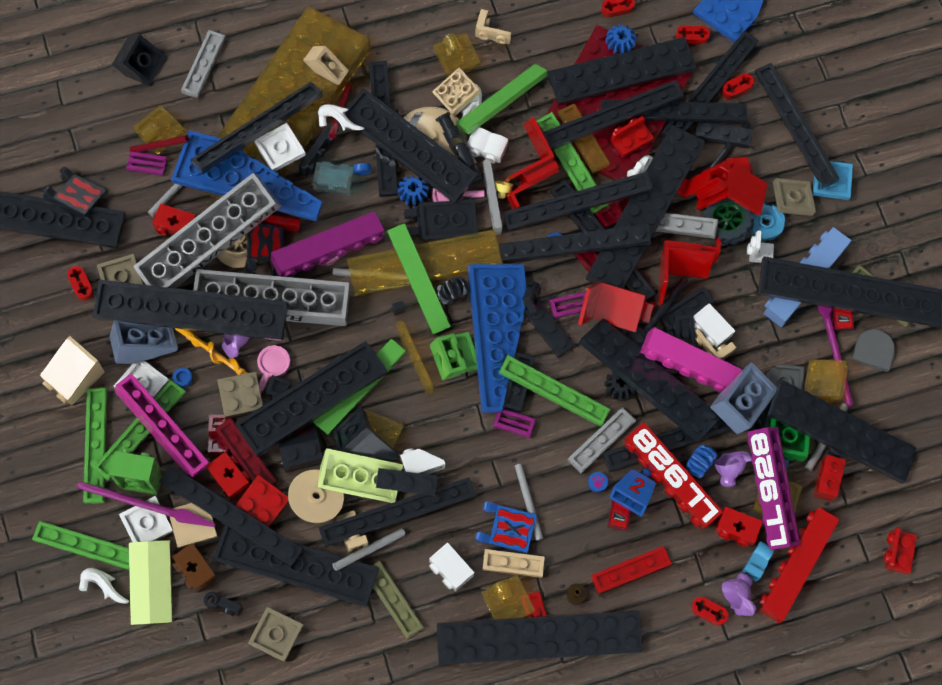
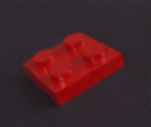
M258 475L235 506L262 524L270 527L289 500L286 494Z

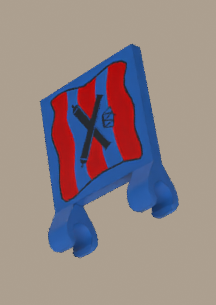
M485 502L483 506L484 511L496 513L491 536L477 532L476 541L528 553L537 515Z

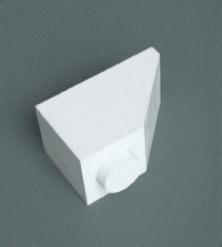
M407 449L400 455L403 469L407 472L431 474L445 469L443 459L421 449Z

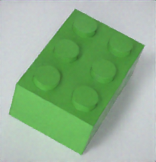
M122 449L121 452L114 451L109 475L119 489L153 495L159 494L161 486L159 480L164 472L156 459L153 458V455L148 453L136 455L132 451Z

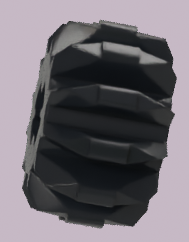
M463 277L447 280L437 287L438 298L442 304L446 305L459 302L469 295V285Z
M613 371L611 372L612 375L607 374V381L604 382V386L608 387L605 391L606 393H612L611 399L618 396V401H621L622 397L628 400L630 395L635 394V390Z

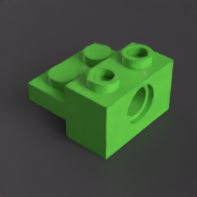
M469 332L437 337L430 344L442 381L477 370L476 351Z

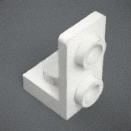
M757 230L755 236L751 237V242L748 243L747 254L750 255V262L761 263L764 256L773 258L774 244L761 243V231Z

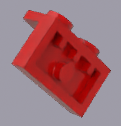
M643 116L638 119L634 118L629 121L628 125L620 126L613 131L611 142L622 158L654 140L653 135L644 124L645 118Z
M896 527L888 533L887 543H889L888 551H885L883 562H886L885 569L908 575L911 572L917 535L900 531L901 528Z

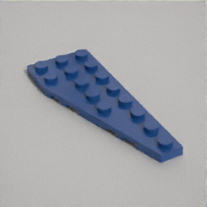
M702 0L694 9L693 14L735 43L744 31H747L756 21L763 0Z
M189 130L190 141L183 145L171 178L172 183L224 196L252 173H255L261 177L280 203L281 207L276 211L317 221L322 201L294 186L292 182L280 177L278 173L258 160L252 159L242 150L202 174L192 165L190 159L221 140V138Z
M469 264L467 268L481 413H500L503 409L509 378L499 374V371L507 355L515 357L521 323L524 318L525 306L522 301L526 291L524 264Z

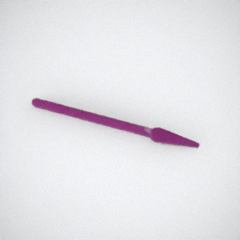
M818 306V312L824 319L846 405L851 407L853 406V399L830 316L832 308Z
M80 481L77 483V488L174 517L180 523L215 527L214 523L185 509L175 510Z

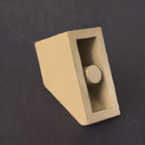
M313 46L303 60L315 73L337 85L341 83L349 71L326 46Z

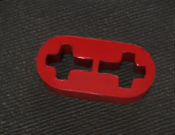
M605 0L602 3L601 13L605 17L629 14L634 9L635 1Z
M683 25L678 27L675 38H682L683 35L681 33L684 32L687 44H705L709 39L710 30L705 26Z
M744 73L726 82L722 88V96L727 100H732L750 91L754 84V78L750 74ZM727 89H734L733 93L731 91L727 92Z
M79 266L71 267L68 270L67 276L76 296L81 301L90 300L94 292L84 270ZM78 272L80 281L76 280L74 273ZM81 286H84V288L87 290L86 295H83L82 290L80 288Z
M697 597L691 603L692 612L713 625L721 626L728 620L727 610L707 598ZM700 602H703V603H704V604H703V607L706 608V609H708V611H706V610H704V609H702L701 611H698V610H697V609H698V606L695 605V604H696V603L699 604ZM711 611L714 613H718L720 611L722 613L721 616L723 617V619L717 621L716 616L712 614Z

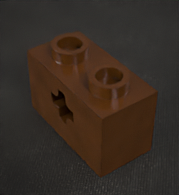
M193 543L172 556L175 560V563L172 565L179 574L181 572L184 573L186 579L183 581L190 590L194 588L198 593L217 579ZM192 565H193V566L196 568V570H197V571L194 572V573H193V572L191 571V569H190V566H192Z

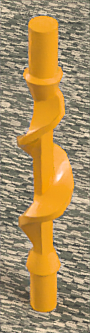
M175 328L186 339L190 340L195 347H202L208 351L212 362L215 364L224 363L234 370L237 375L247 374L245 369L239 367L237 360L234 358L227 359L214 350V342L205 343L195 336L193 331Z

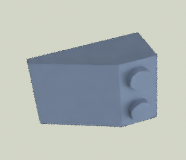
M118 320L113 321L109 337L115 363L136 364L178 350L173 328Z
M750 362L719 394L710 408L736 434H739L752 427L774 396L777 387Z

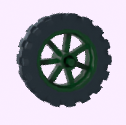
M728 197L706 207V211L703 213L704 218L715 219L716 216L722 218V220L718 221V225L724 224L723 229L717 227L714 241L716 242V238H719L723 245L730 243L734 245L738 241L742 242L746 236L750 235L751 229L754 226L753 212ZM739 213L742 215V219L734 218ZM734 223H741L738 227L734 226Z

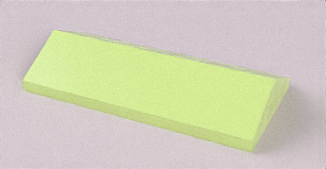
M326 448L320 466L317 488L393 503L396 500L397 491L376 488L378 468L402 471L403 464Z
M170 540L129 543L131 625L172 622Z

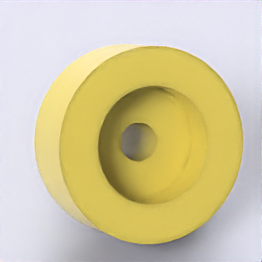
M495 181V189L499 191L498 198L505 199L506 193L512 192L513 184Z

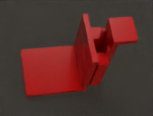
M534 117L524 123L523 126L541 160L503 180L504 182H509L518 177L521 184L514 191L506 195L512 209L520 207L515 194L559 172V166L553 159L555 156Z
M723 161L689 180L684 179L677 194L683 198L697 194V210H701L728 197L754 214L760 215L762 213L767 183L736 163L730 164L727 161Z
M716 238L714 247L695 243L664 241V251L661 252L658 305L663 304L668 284V274L708 279L712 262L718 261L721 239Z
M599 281L587 287L578 325H584L592 319L600 321L604 318L613 326L637 332L639 320L649 323L652 319L657 302H645L646 295Z

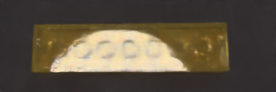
M494 230L415 245L430 281L467 274L469 264H502ZM395 249L347 259L354 296L410 285Z

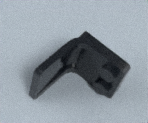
M358 408L333 432L338 451L394 462L398 458L397 451L371 429L367 412L362 408Z

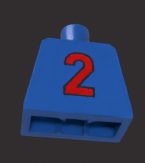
M643 469L640 473L636 470H630L614 486L609 498L642 517L656 485L655 481L651 480V472L647 469Z

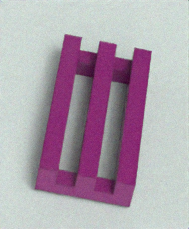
M130 151V158H128V165L126 166L127 171L164 176L167 157ZM133 164H139V165H144V166H149V167H151V166H153V167H159V168H161V170H159V169H153V168L140 167V166H133Z
M586 292L549 300L553 318L558 319L580 314L582 307L562 312L557 311L583 306L584 300L556 307L555 304L585 298Z
M502 409L500 413H497L493 427L530 439L536 419ZM503 414L530 423V426L500 416ZM500 421L522 429L528 430V432L498 422Z

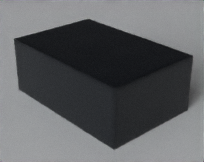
M403 301L392 304L394 316L405 313Z

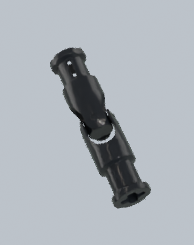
M447 112L435 120L442 127L443 135L452 152L458 155V159L478 174L477 179L472 183L474 184L483 179L484 175H481L476 166L477 162L474 156L468 151V145L458 126L454 125L450 117L451 113ZM459 138L463 143H458L453 147L451 140Z

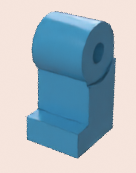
M760 541L741 573L747 574L752 580L757 582L764 573L774 550H769V545Z

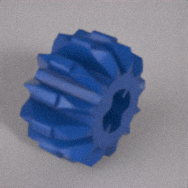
M620 23L618 27L613 25L611 30H608L605 42L608 44L609 50L614 49V54L617 51L624 54V51L630 52L631 48L635 47L637 37L634 34V29H628V24L622 27Z
M412 174L410 179L404 177V182H399L398 194L400 195V200L405 201L407 206L413 203L415 207L416 202L423 203V199L428 198L429 187L426 186L427 183L424 180L421 181L419 176L414 178Z
M705 444L700 445L687 462L686 470L697 478L703 477L716 460L717 453Z

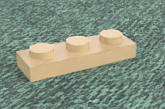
M485 549L482 570L542 578L545 557Z

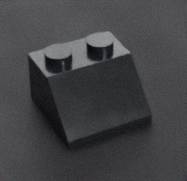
M141 34L129 35L113 61L112 66L126 77L145 85H150L164 62L166 55Z
M315 426L298 430L279 442L285 473L321 465L323 457Z

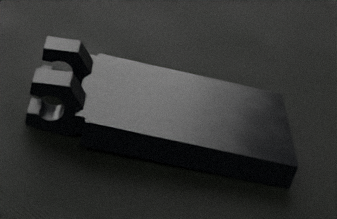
M475 199L458 200L455 204L451 201L419 203L416 208L405 209L404 219L417 218L418 227L407 228L410 236H419V239H422V241L478 237Z

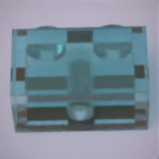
M326 161L322 163L317 162L313 179L314 190L351 195L354 167L346 164L334 165Z

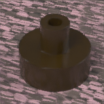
M572 584L566 592L567 600L574 605L583 603L587 596V591L581 584Z

